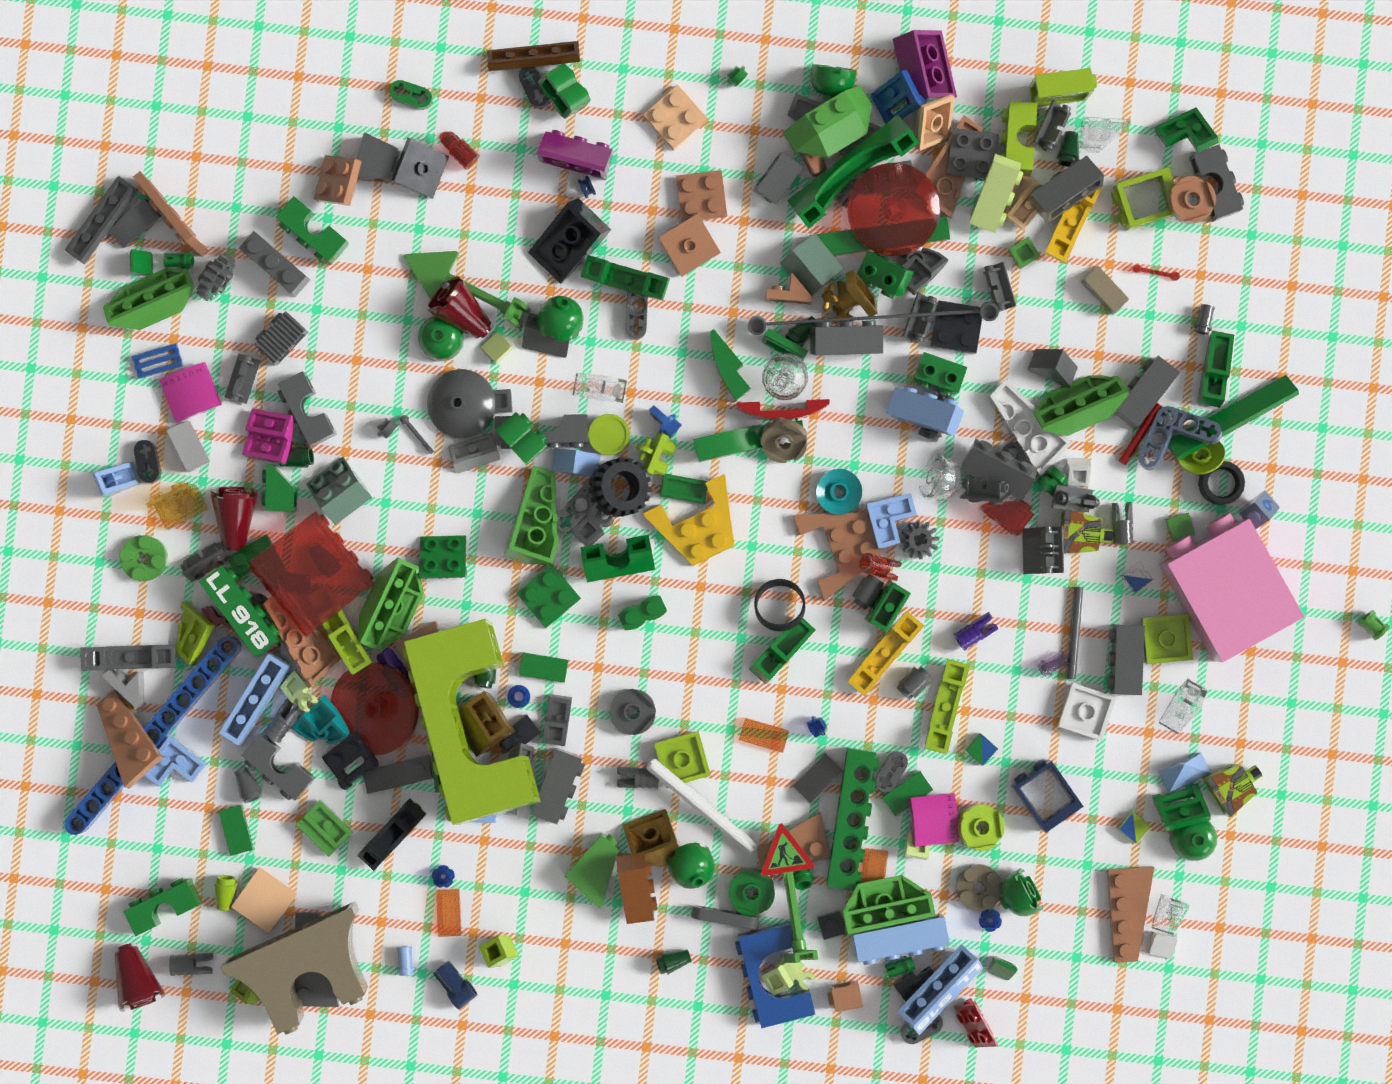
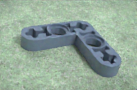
M1170 406L1162 407L1157 412L1139 453V462L1145 470L1151 471L1158 468L1174 432L1206 444H1216L1222 438L1221 427L1214 421ZM1171 413L1173 420L1169 419L1165 425L1166 429L1162 428L1165 422L1162 416H1167ZM1193 420L1196 426L1193 430L1187 431L1183 428L1184 422ZM1201 424H1203V429L1211 431L1214 428L1216 435H1211L1209 438L1205 431L1200 430ZM1156 433L1165 435V440L1160 444L1152 441ZM1151 446L1155 449L1153 453L1155 461H1150L1149 464H1146L1147 462L1144 458L1151 455L1152 450L1149 447Z

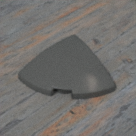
M906 247L884 256L914 272L907 286L908 291L914 296L948 263V259L944 255L924 247L922 252L917 250L910 251V247Z

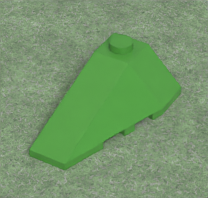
M532 466L503 557L523 564H553L559 544L555 501V472Z

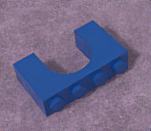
M790 921L738 934L739 941H736L735 945L738 955L743 954L745 963L741 964L743 977L749 978L750 986L746 987L749 1000L755 1001L756 1009H752L755 1023L760 1022L762 1029L816 1015L809 989L772 996L762 986L758 978L759 967L767 956L792 948L791 941H793Z

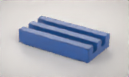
M176 343L131 356L138 379L184 366L178 344ZM174 350V354L143 363L139 361ZM172 359L177 360L176 363L142 372V368Z

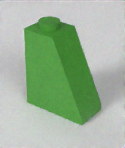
M602 833L564 876L598 907L603 903L616 862V856L620 849L617 846L618 840L609 833L607 836Z

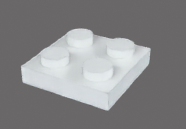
M1071 682L1057 726L1103 741L1117 697Z

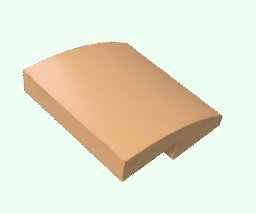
M1022 176L1019 185L1014 184L1012 192L1015 193L1012 204L1011 206L1006 205L1004 213L1007 214L1006 219L1021 230H1024L1037 214V211L1031 206V193L1037 186L1041 185L1028 176Z
M260 867L231 908L269 935L296 898L297 893Z

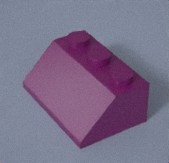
M912 30L892 39L899 72L903 70L908 71L919 95L924 98L926 104L948 95H953L954 98H957L942 30ZM907 97V98H906V101H907V105H908V104L910 103V100H909V98Z
M552 130L551 132L545 131L537 151V156L542 163L606 180L613 156V149L609 148L610 145L602 142H596L595 145L588 143L586 138L580 136L569 138L565 137L564 132Z

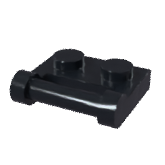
M357 731L350 734L321 757L338 779V785L343 790H348L352 787L353 782L363 774L379 766L378 759ZM362 756L364 763L347 774L344 769Z

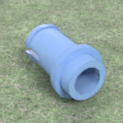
M412 946L398 947L399 969H397V972H399V976L413 975L415 967H413Z

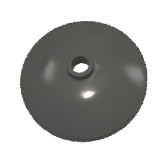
M456 369L443 374L432 385L428 395L427 408L431 421L442 433L454 438H470L481 433L491 423L495 414L496 398L490 383L482 375L467 369ZM460 398L462 403L459 407H456L455 400Z

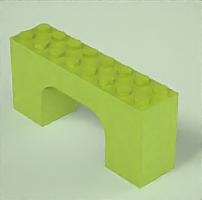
M485 618L405 641V648H402L405 661L410 663L411 670L408 671L411 684L416 686L417 693L414 694L416 704L422 708L421 724L423 729L428 731L427 747L429 752L434 754L435 761L432 762L435 775H439L441 784L438 787L442 799H446L447 807L444 810L447 820L451 821L452 825H461L541 802L528 756L521 755L490 765H482L472 757L468 748L456 702V695L460 685L467 678L504 667L493 622Z

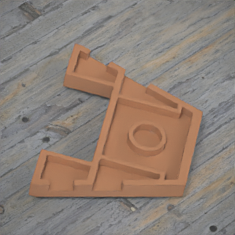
M866 512L843 515L831 513L793 515L800 535L823 527L839 573L817 580L824 600L831 597L882 556L880 549L877 550Z

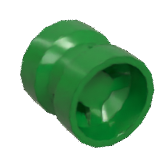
M1052 464L1047 469V474L1040 476L1036 481L1053 497L1055 485H1065L1069 480Z

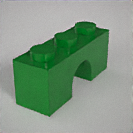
M293 196L276 216L280 221L278 226L288 234L291 231L298 236L296 241L304 248L312 247L316 251L313 255L322 263L328 261L333 264L350 243L330 226L321 234H310L308 223L315 214Z
M649 534L627 538L626 549L618 554L608 553L604 549L603 543L580 547L587 583L655 570Z
M182 877L170 883L172 888L163 891L161 887L149 893L151 898L145 901L139 898L128 903L130 908L123 912L135 937L161 924L157 910L162 903L171 905L177 916L203 904L191 878L184 881Z

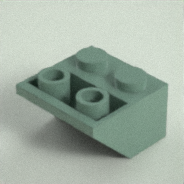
M344 457L333 462L327 469L306 483L320 509L334 525L372 498L364 483Z

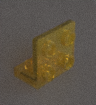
M184 481L171 486L172 490L168 493L163 494V492H159L151 496V501L146 503L147 508L156 509L166 530H170L209 510L198 486L188 482L184 483Z

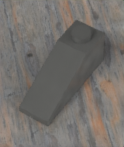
M430 754L367 771L363 774L367 794L432 779L433 765Z

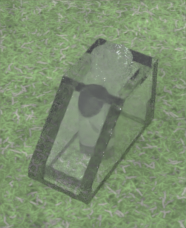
M1084 117L1081 121L1080 149H1086L1088 153H1099L1100 150H1103L1131 124V119Z
M576 373L572 395L623 403L627 380L608 375Z
M1187 678L1175 692L1161 716L1159 724L1179 734L1202 708L1207 690Z

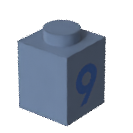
M1264 490L1251 499L1239 512V515L1243 519H1250L1255 529L1269 521L1280 507Z

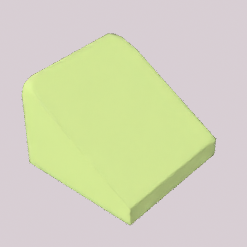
M498 331L481 346L496 364L513 349Z

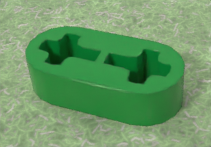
M403 80L394 81L390 86V95L398 103L420 110L428 109L433 103L432 94L425 87ZM403 86V89L410 94H401L400 97H397L395 89H400ZM425 93L428 101H423L422 104H419V100L413 97V95L422 96Z

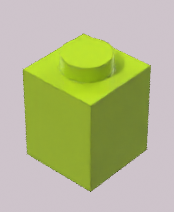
M510 935L497 936L479 946L488 968L501 967L519 957Z

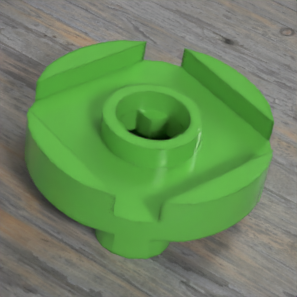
M138 535L129 539L124 544L119 553L120 564L123 571L130 578L137 581H151L158 578L164 572L168 553L160 540L148 535ZM141 552L149 554L150 557L147 558V564L139 562L138 559Z

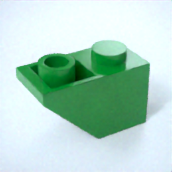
M266 464V469L262 471V482L266 483V489L262 493L261 498L265 511L297 512V488L275 465Z

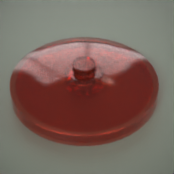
M885 163L868 170L854 184L847 203L848 222L857 240L867 249L885 256H901L919 249L933 235L940 216V201L933 183L923 172L903 163Z
M373 662L354 675L348 670L338 679L334 686L330 701L345 721L349 733L352 734L357 731L374 755H384L402 747L411 738L417 726L419 707L414 697L415 690L410 681L399 670L388 664Z

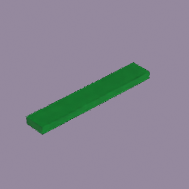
M947 216L816 234L834 256L950 240Z
M1285 375L1207 419L1219 424L1223 437L1298 396L1299 390L1289 377ZM1201 424L1200 430L1205 431L1209 438L1211 435H1216L1214 428L1211 431L1203 429V424ZM1196 425L1188 428L1187 431L1193 430ZM1178 434L1171 438L1168 449L1177 461H1180L1209 444Z

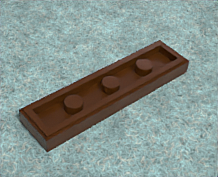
M571 41L487 50L488 70L498 71L580 62L579 42Z

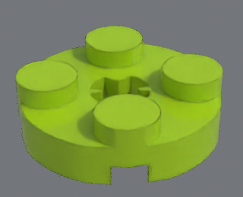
M975 804L960 813L958 834L964 846L973 850L987 851L994 848L999 839L1002 838L1004 834V821L1001 814L996 812L991 806ZM980 821L981 824L986 825V829H983L982 834L976 829Z

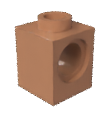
M858 981L830 986L831 992L827 993L829 1006H834L835 1012L863 1007Z

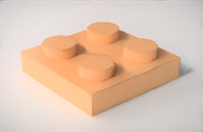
M678 84L643 114V117L673 150L708 121L705 114Z

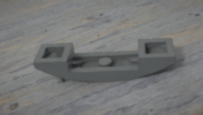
M176 644L80 647L81 671L176 668Z

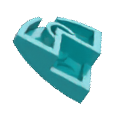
M325 695L291 727L296 733L310 741L315 742L317 739L328 740L325 742L326 744L338 743L350 735L342 716Z

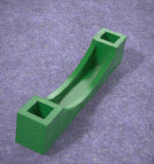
M897 115L787 201L809 229L827 215L825 211L830 203L855 177L883 160L897 155L902 157L918 145L919 141L906 123Z

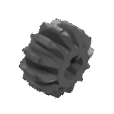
M917 520L915 523L916 529L911 523H908L907 527L911 532L901 531V534L907 536V539H900V542L908 544V546L902 549L903 552L912 549L909 555L910 558H913L916 552H918V558L922 560L923 551L930 557L932 553L928 548L937 550L938 546L932 544V541H938L939 537L931 536L937 529L932 528L928 531L929 522H925L923 528H921V521ZM922 534L924 536L922 539H925V543L917 546L914 536Z

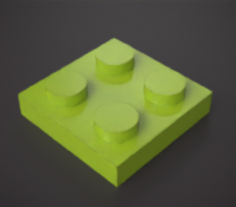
M1189 614L1141 618L1142 626H1145V664L1193 660Z
M699 730L654 743L659 762L684 783L711 776Z

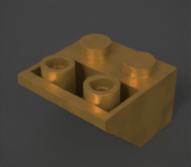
M483 691L467 702L459 710L467 744L476 758L515 732L491 693Z

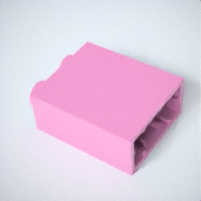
M1231 513L1225 514L1207 524L1206 528L1211 536L1201 542L1194 544L1191 536L1188 535L1167 546L1165 550L1170 559L1159 564L1185 613L1189 614V620L1212 661L1222 663L1304 618L1302 611L1251 520L1243 519L1235 522Z

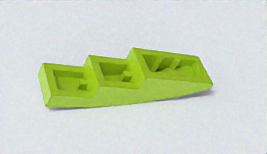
M326 584L307 596L318 614L317 617L329 634V639L350 673L354 675L373 663L364 645L358 642V635L329 585Z

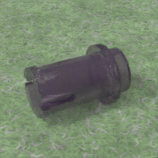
M1060 651L1046 661L1041 660L1037 666L1044 677L1047 675L1050 677L1054 671L1068 665L1069 662L1066 655Z

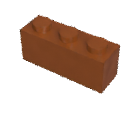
M644 853L616 856L626 923L654 921V911L658 910L656 896H651V893H655L653 879H648V876L652 875L650 861H645Z

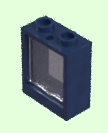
M1041 759L1032 766L1034 770L1028 774L1023 772L1013 779L1015 783L1011 787L1041 830L1047 833L1084 806L1052 760L1048 759L1045 761Z

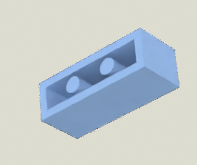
M904 386V389L895 387L886 414L894 419L955 437L964 410L957 406L958 402L945 398L943 402L937 400L938 397L936 395L925 392L923 396L917 394V390Z

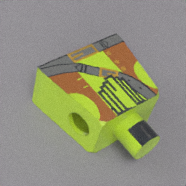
M1068 509L1062 510L1060 526H1063L1064 554L1099 551L1100 542L1112 543L1113 529L1101 528V518Z
M1233 764L1213 772L1202 779L1224 815L1231 817L1258 793L1253 782L1263 777L1256 765L1245 771L1240 764Z

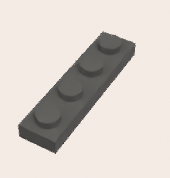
M118 176L64 250L85 265L139 190Z

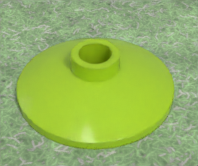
M1220 441L1216 444H1209L1180 460L1179 463L1185 471L1192 474L1210 473L1223 463L1225 448Z

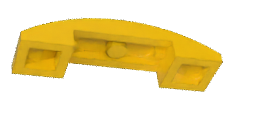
M1102 187L1062 214L1044 254L1064 264L1066 263Z
M906 611L862 661L847 682L862 695L866 696L882 674L925 625Z

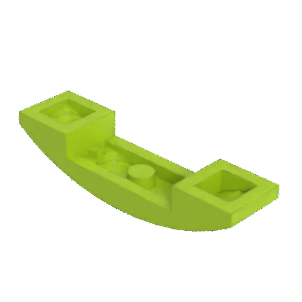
M947 659L934 702L924 749L947 755L962 690L965 687L970 667L969 664Z

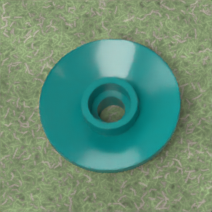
M833 469L826 472L818 481L816 487L817 500L821 507L831 514H847L859 505L862 498V485L857 476L846 469ZM836 488L843 490L842 496L838 497L835 495L834 491Z

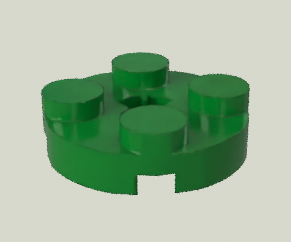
M742 869L730 882V901L733 907L743 915L756 916L767 911L774 902L775 888L773 880L768 875L761 876V870ZM755 887L756 891L759 892L758 895H753L752 898L748 897V892L745 893V890Z

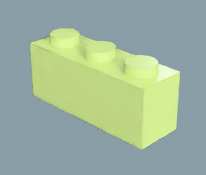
M997 154L994 155L972 211L969 224L994 233L998 226H1003L1007 215L1004 213L1006 205L1011 206L1015 196L1012 189L1014 184H1020L1023 172L1020 171V162Z

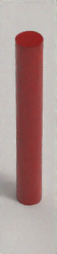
M1156 403L1143 420L1118 460L1121 464L1126 466L1151 427L1157 412L1162 408L1160 404Z

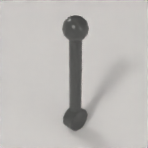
M407 415L401 416L400 422L406 424L426 450L432 454L434 450L409 422V417Z

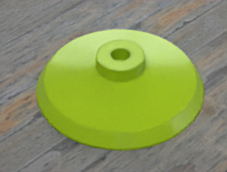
M603 414L591 423L588 438L591 446L597 452L603 455H615L627 446L630 431L627 423L621 417L614 414Z

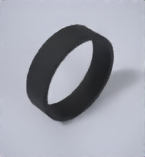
M774 579L766 582L759 588L754 599L757 619L764 627L773 631H787L794 628L801 622L805 614L804 594L800 587L790 580ZM775 586H785L796 591L803 603L800 614L793 621L786 624H773L766 621L757 609L759 598L766 590Z

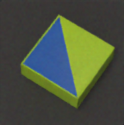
M1131 811L1117 829L1137 844L1151 826Z

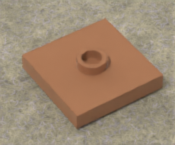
M698 213L693 214L658 236L681 277L721 253Z

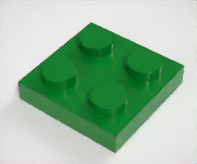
M553 564L546 567L516 593L545 628L549 627L582 599Z

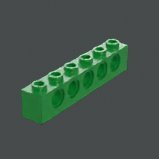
M850 747L846 749L826 880L827 887L853 891L856 884L861 882L862 872H858L859 862L863 863L865 849H861L862 841L867 840L869 826H865L866 816L870 817L872 803H868L869 795L874 794L876 781L872 780L873 771H877L879 757H875L876 752ZM864 767L866 769V776L863 779H856L854 777L856 768ZM854 790L862 791L863 798L861 801H851L850 795ZM851 813L859 815V822L855 825L847 823V817ZM848 836H853L856 839V844L852 848H846L843 845L844 839ZM844 859L852 861V868L848 871L840 869V863Z

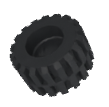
M624 457L606 461L598 466L599 469L594 470L592 473L594 478H590L589 484H592V488H589V493H593L594 497L590 499L592 503L597 502L596 508L599 511L604 510L603 514L607 516L624 517L639 512V509H643L646 506L645 502L649 501L651 497L648 495V492H652V486H648V482H651V477H646L645 474L648 471L646 468H640L642 465L640 462H633L632 458L624 459ZM615 474L622 475L629 483L630 493L625 501L617 499L611 491V480Z

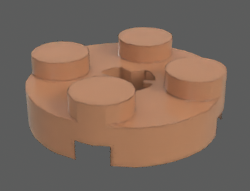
M1185 177L1176 182L1169 190V208L1177 221L1181 223L1195 224L1205 220L1210 216L1216 204V194L1213 187L1207 181L1204 182L1199 179L1200 177ZM1188 194L1197 198V202L1194 203L1196 206H1192L1187 202Z

